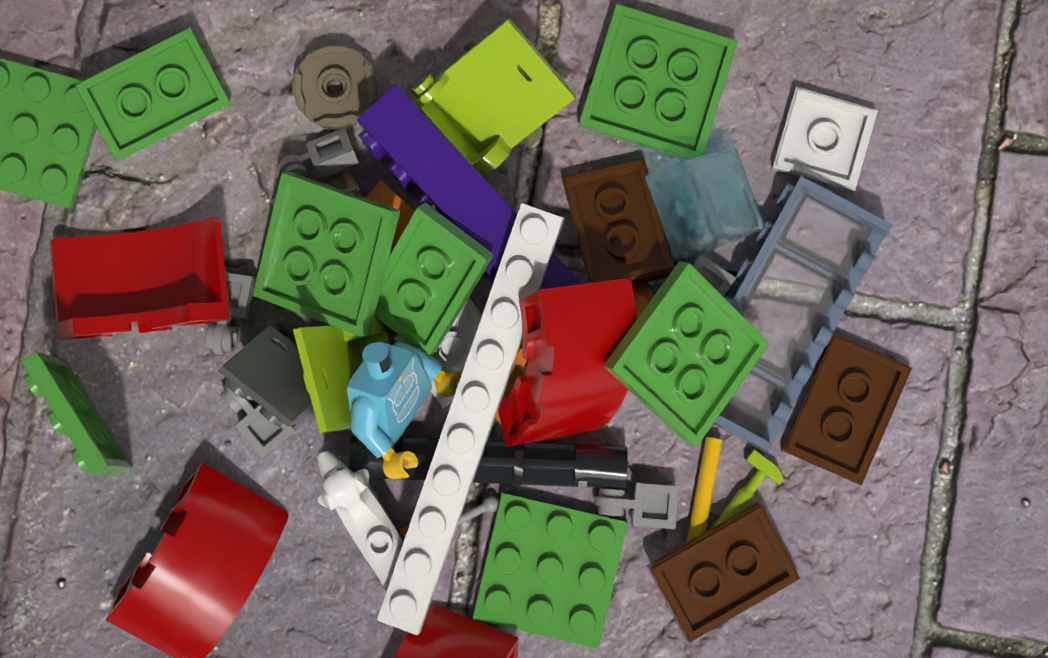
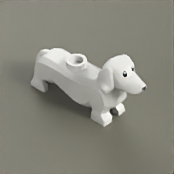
M329 451L321 452L317 456L324 492L318 497V503L330 510H336L349 534L375 571L385 591H387L403 540L371 486L368 470L361 469L353 472L333 453Z

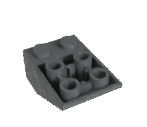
M281 324L268 326L218 370L227 378L225 385L233 393L243 399H246L249 395L262 406L259 412L276 426L281 427L282 424H285L287 427H290L315 416L310 394L306 389L303 377L304 371L295 336Z

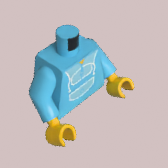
M381 341L371 343L364 348L362 353L363 362L347 386L351 412V431L376 458L383 457V471L388 478H409L404 468H416L418 466L416 455L410 451L396 453L393 447L432 389L431 381H436L435 387L441 396L454 397L456 390L453 383L454 381L459 383L462 372L443 371L440 362L416 346L397 342L393 345Z

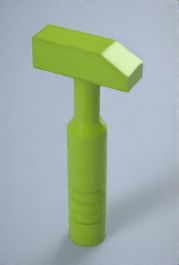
M752 449L745 461L757 469L756 473L745 487L738 490L711 528L746 509L754 498V492L765 477H768L777 485H781L784 479L779 468Z

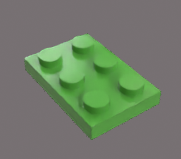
M191 28L75 85L79 96L116 163L230 105Z
M428 204L420 205L415 210L389 256L374 316L411 345L420 348L429 356L433 355L444 340L494 254Z

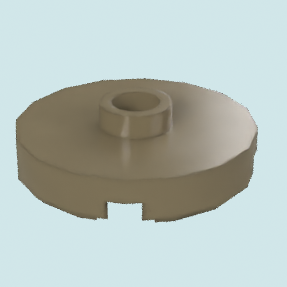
M328 44L313 49L301 61L293 75L292 92L297 107L310 122L324 129L339 130L357 125V119L375 103L377 98V80L372 65L361 53L346 45ZM333 82L343 84V90L338 95H332L328 92V87Z

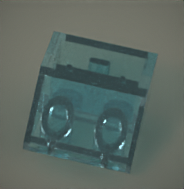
M736 148L686 159L645 176L674 257L689 260L766 228Z

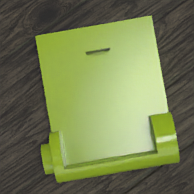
M510 18L436 78L428 74L411 89L415 96L411 101L483 178L506 159L511 148L576 98L575 93ZM519 66L526 72V74H527L530 78H528V77L525 75V73L519 68Z
M375 316L370 335L363 337L334 326L300 327L293 330L304 371L303 377L306 389L310 394L319 433L351 429V412L347 394L348 382L363 362L362 353L367 345L380 341L390 344L385 324Z

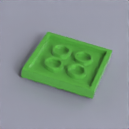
M616 4L579 127L700 164L738 41Z
M0 58V191L70 210L74 209L97 130L94 121L75 88V85L83 82V80Z
M282 172L253 296L357 336L370 335L400 210L293 172Z
M679 261L604 364V367L687 445L697 447L770 343L690 263Z
M36 352L22 361L28 372L23 375L27 386L37 398L43 395L51 408V411L47 413L49 421L60 435L65 433L68 435L75 446L70 451L71 455L84 473L90 470L93 476L119 477L133 468L66 360Z
M502 493L473 620L599 649L628 522Z

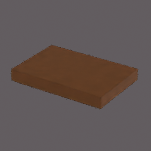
M644 157L562 177L588 283L627 278L631 281L632 286L668 278L675 267Z
M833 333L781 451L862 486L912 367Z
M758 502L646 565L684 638L689 643L801 579L763 506Z

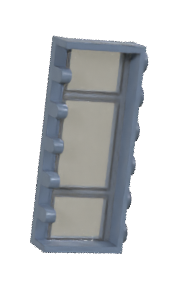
M803 176L800 177L796 186L787 183L776 203V206L783 209L775 223L769 220L766 221L756 240V243L760 244L762 248L755 261L748 257L745 259L735 279L742 283L734 298L728 294L725 296V299L770 344L713 424L756 447L765 454L773 446V441L788 418L803 386L811 376L816 362L830 341L844 311L853 299L854 293L864 274L871 266L882 241L893 226V224Z

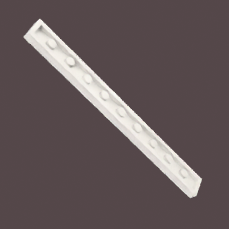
M522 203L520 205L377 621L415 635H419L523 339L519 300L540 290L564 221L563 217Z

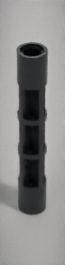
M352 434L349 469L353 472L366 469L368 470L369 478L389 479L383 471V457L376 458L355 434ZM404 436L399 438L393 450L396 453L413 452L418 460L416 468H404L409 478H402L401 480L425 481L440 438ZM487 440L473 483L578 487L579 481H587V488L626 489L628 447L543 442L506 447L505 441Z

